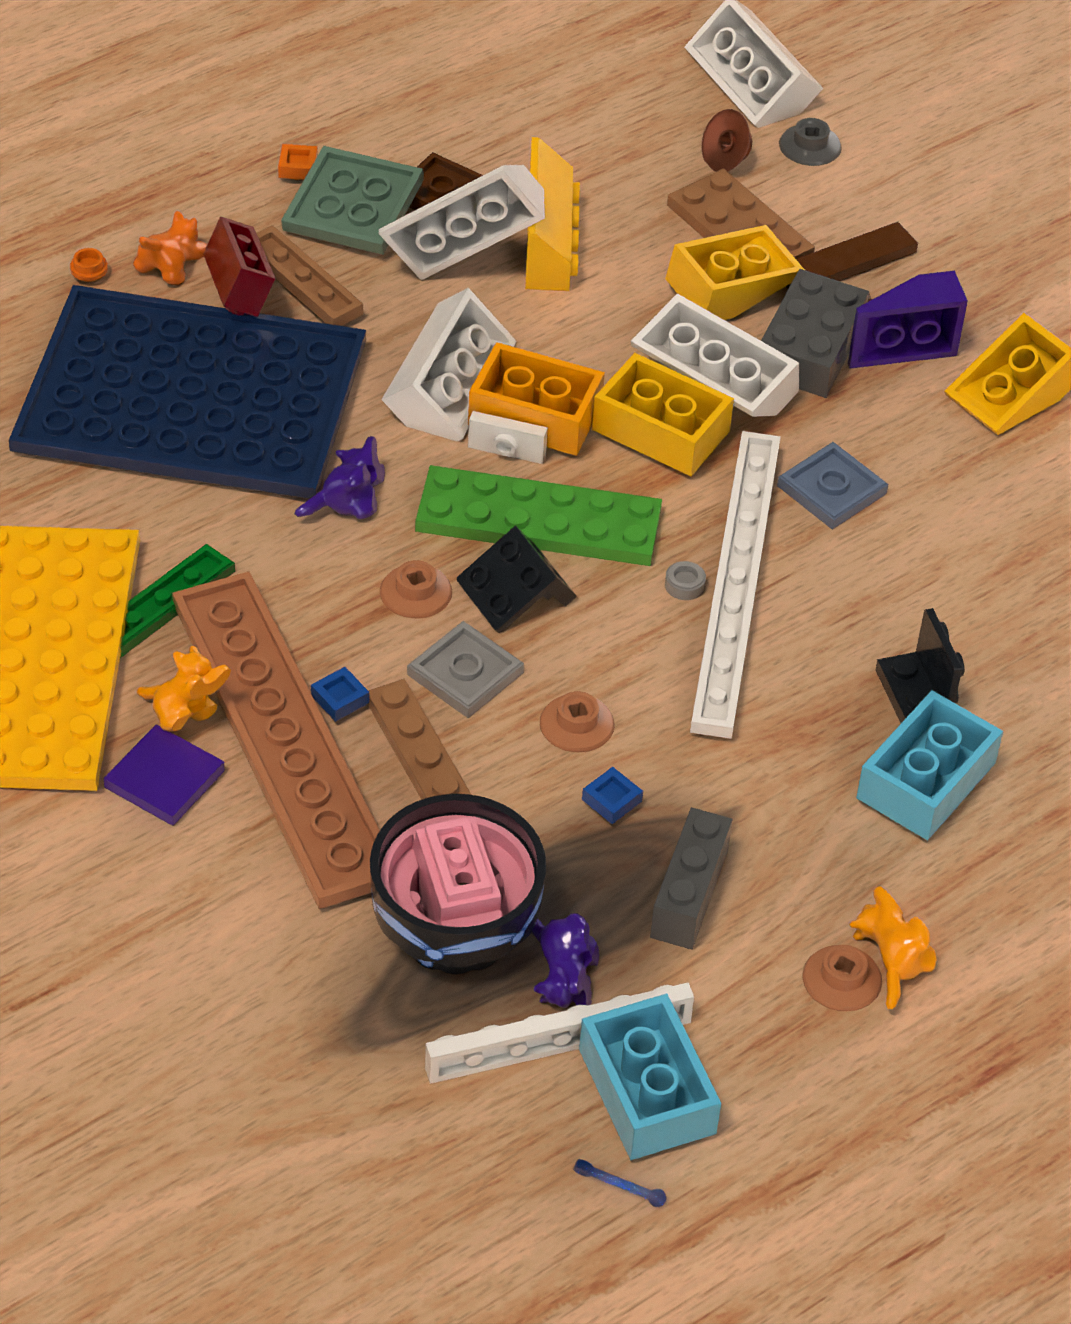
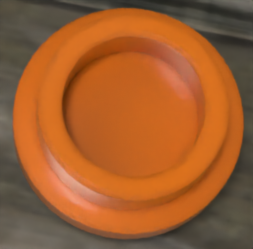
M84 248L77 251L70 263L71 274L76 279L85 282H93L102 278L108 270L106 259L99 250L94 248Z

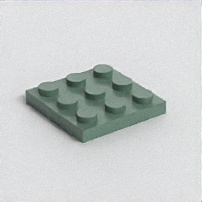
M323 146L281 220L283 231L384 255L389 245L379 235V229L405 216L424 181L423 169Z

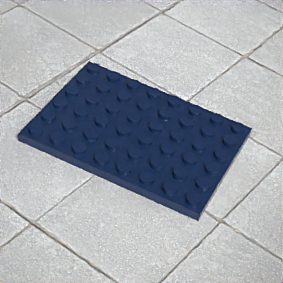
M73 285L10 435V451L310 499L319 492L366 344V330L260 313L258 317L246 313L236 315L221 307Z

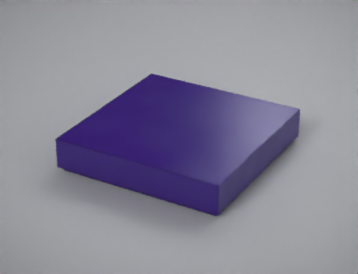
M156 724L103 778L104 788L174 826L225 771V765L223 760L172 732L162 730Z

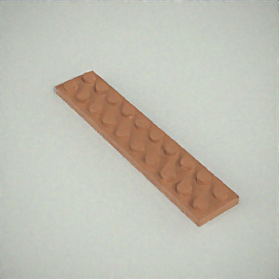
M250 571L173 592L172 599L176 612L192 645L198 649L200 654L209 659L212 668L225 664L231 669L229 678L215 693L318 909L372 893L370 855L373 843L380 830Z

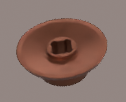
M733 109L722 110L712 117L704 130L701 145L704 161L715 172L723 168L727 172L734 169L747 158L752 149L753 140L749 125L740 112Z

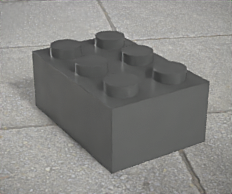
M803 269L798 270L761 341L799 362L800 390L827 398L849 355L856 308L868 302L870 291Z

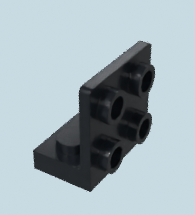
M516 525L457 577V582L498 633L503 632L542 596L547 600L554 596L564 606H567L577 597L537 545Z
M930 608L925 609L923 613L916 652L877 659L875 671L900 723H902L931 690L955 704L958 703V686L960 677L964 676L965 666L961 654L954 651L949 641V632L946 624L940 622L934 609Z

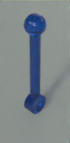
M577 1159L573 1170L584 1177L592 1176L644 1197L654 1207L663 1206L667 1200L666 1193L662 1189L649 1190L597 1169L585 1160Z

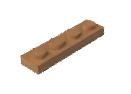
M271 225L257 233L276 280L326 324L343 326L363 315V303L276 227Z
M405 678L368 690V706L421 800L444 794L472 795Z

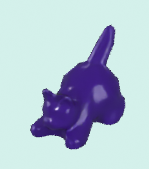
M368 437L362 448H352L346 451L337 450L336 455L341 459L342 464L334 468L324 482L323 490L295 510V515L297 517L312 515L325 506H329L340 515L354 516L357 519H365L375 514L377 511V499L373 487L382 483L385 478V467L379 463L375 437Z
M571 913L564 919L551 920L546 926L537 919L536 925L532 930L533 935L540 942L550 970L546 980L534 986L535 992L543 994L540 997L541 1003L549 1002L557 1004L562 1008H567L571 1002H575L576 1005H591L590 976L586 974V967L598 965L599 947L595 939L589 935L590 927L587 921L578 913Z

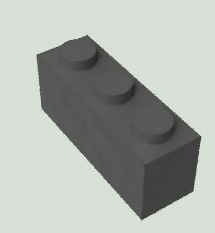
M690 808L654 904L650 938L693 950L728 853L732 818Z

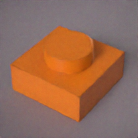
M282 144L278 164V178L304 180L318 156V146Z

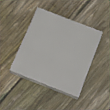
M464 621L407 665V675L467 718L471 717L524 673V663Z

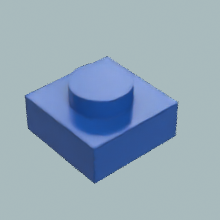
M346 667L311 684L312 697L335 722L369 703V691Z
M611 767L583 788L582 800L611 824L640 804L643 798V790L614 767Z

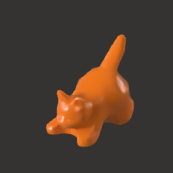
M176 211L170 229L149 237H140L137 256L133 262L135 269L141 273H148L154 269H159L163 281L167 284L176 285L183 283L186 278L184 271L185 261L204 257L203 253L207 247V243L197 241L196 218L194 217L189 220L184 218L180 211Z

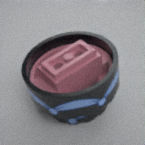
M444 794L428 797L404 807L384 824L377 834L371 850L372 906L377 922L382 932L425 968L441 970L456 975L471 970H482L491 966L497 959L510 953L531 934L539 917L546 875V856L539 836L528 821L516 811L502 803L481 796Z

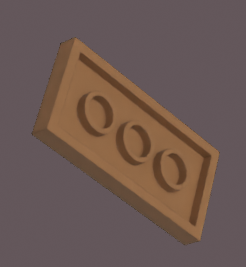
M724 168L668 194L667 206L703 238L767 225L795 259L815 252L813 244Z

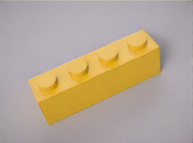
M532 137L530 173L544 188L545 219L527 227L525 289L569 291L570 276H578V254H571V252H578L579 230H572V228L579 227V206H572V204H579L580 182H573V166L539 137Z

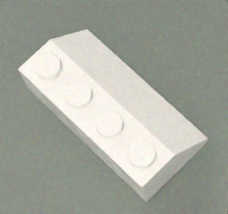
M725 0L685 46L687 51L757 128L800 115L823 89L762 21L737 0Z
M503 165L380 228L379 235L416 276L423 280L545 219L544 188L524 165Z
M467 288L437 304L384 394L382 401L406 427L454 441L462 440L469 428V391L495 343L498 342L514 347L516 340L476 295Z
M678 293L631 340L632 347L668 368L733 397V405L752 417L776 416L799 392V362Z

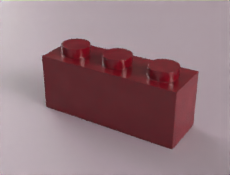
M220 216L203 253L223 307L236 315L246 313L258 317L276 278L254 227Z

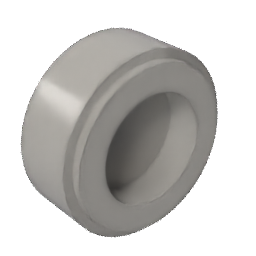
M680 561L672 564L666 571V591L674 598L680 600L698 598L705 589V571L699 565L689 561Z

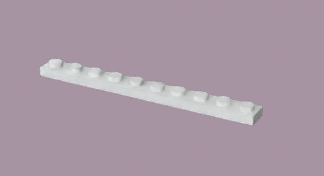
M742 431L690 733L732 739L780 436Z

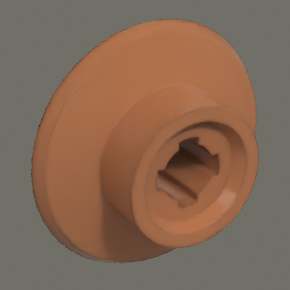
M413 560L405 562L400 567L392 570L384 578L380 586V597L384 605L397 615L415 619L427 618L438 614L447 607L452 598V586L441 571L427 562Z
M581 691L569 692L554 699L544 708L540 716V729L544 737L552 745L569 752H588L603 746L611 738L615 727L613 715L607 706L592 695Z
M832 945L822 948L809 957L803 968L802 978L807 992L815 1001L829 1009L837 1011L862 1009L870 1005L878 997L882 988V975L877 964L868 954L851 945ZM839 969H842L843 971L847 972L848 974H845L844 972L839 971Z

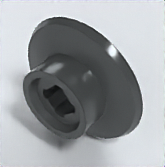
M805 118L798 121L795 126L787 129L779 140L780 150L788 159L808 166L828 164L834 161L842 150L841 142L837 135L830 130L826 122L817 118Z

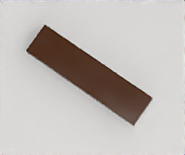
M895 222L799 257L796 260L806 271L841 281L916 253L918 242L899 222Z

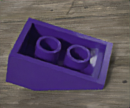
M955 270L919 274L857 307L848 358L849 369L957 356L968 300Z

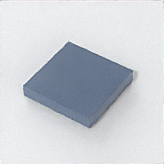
M834 442L780 475L777 483L781 490L832 530L886 495L889 485Z

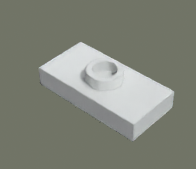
M472 411L469 419L468 448L543 464L546 457L548 427Z

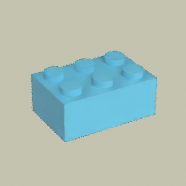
M931 690L864 763L856 798L928 841L996 764L1003 731Z
M667 993L582 1018L579 1051L630 1161L717 1134L721 1109L720 1099Z

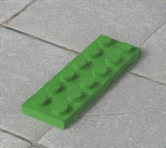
M430 465L415 520V532L496 543L516 525L543 551L651 566L662 499Z

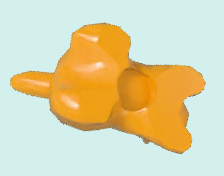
M191 646L187 654L178 651L173 653V659L178 669L174 678L161 685L139 687L137 689L139 696L146 700L153 699V710L160 721V727L164 731L174 732L180 730L189 717L195 721H203L211 717L217 710V704L210 699L209 695L218 690L230 676L231 669L224 664L212 668L209 659L200 654L195 646Z
M878 886L873 890L876 904H866L857 916V919L850 922L849 926L857 929L853 935L855 940L870 938L877 942L887 970L886 1007L894 1009L901 996L900 981L912 980L922 972L933 971L937 958L935 950L930 946L929 929L923 921L915 916L906 922L902 916L903 912L894 898L884 888Z

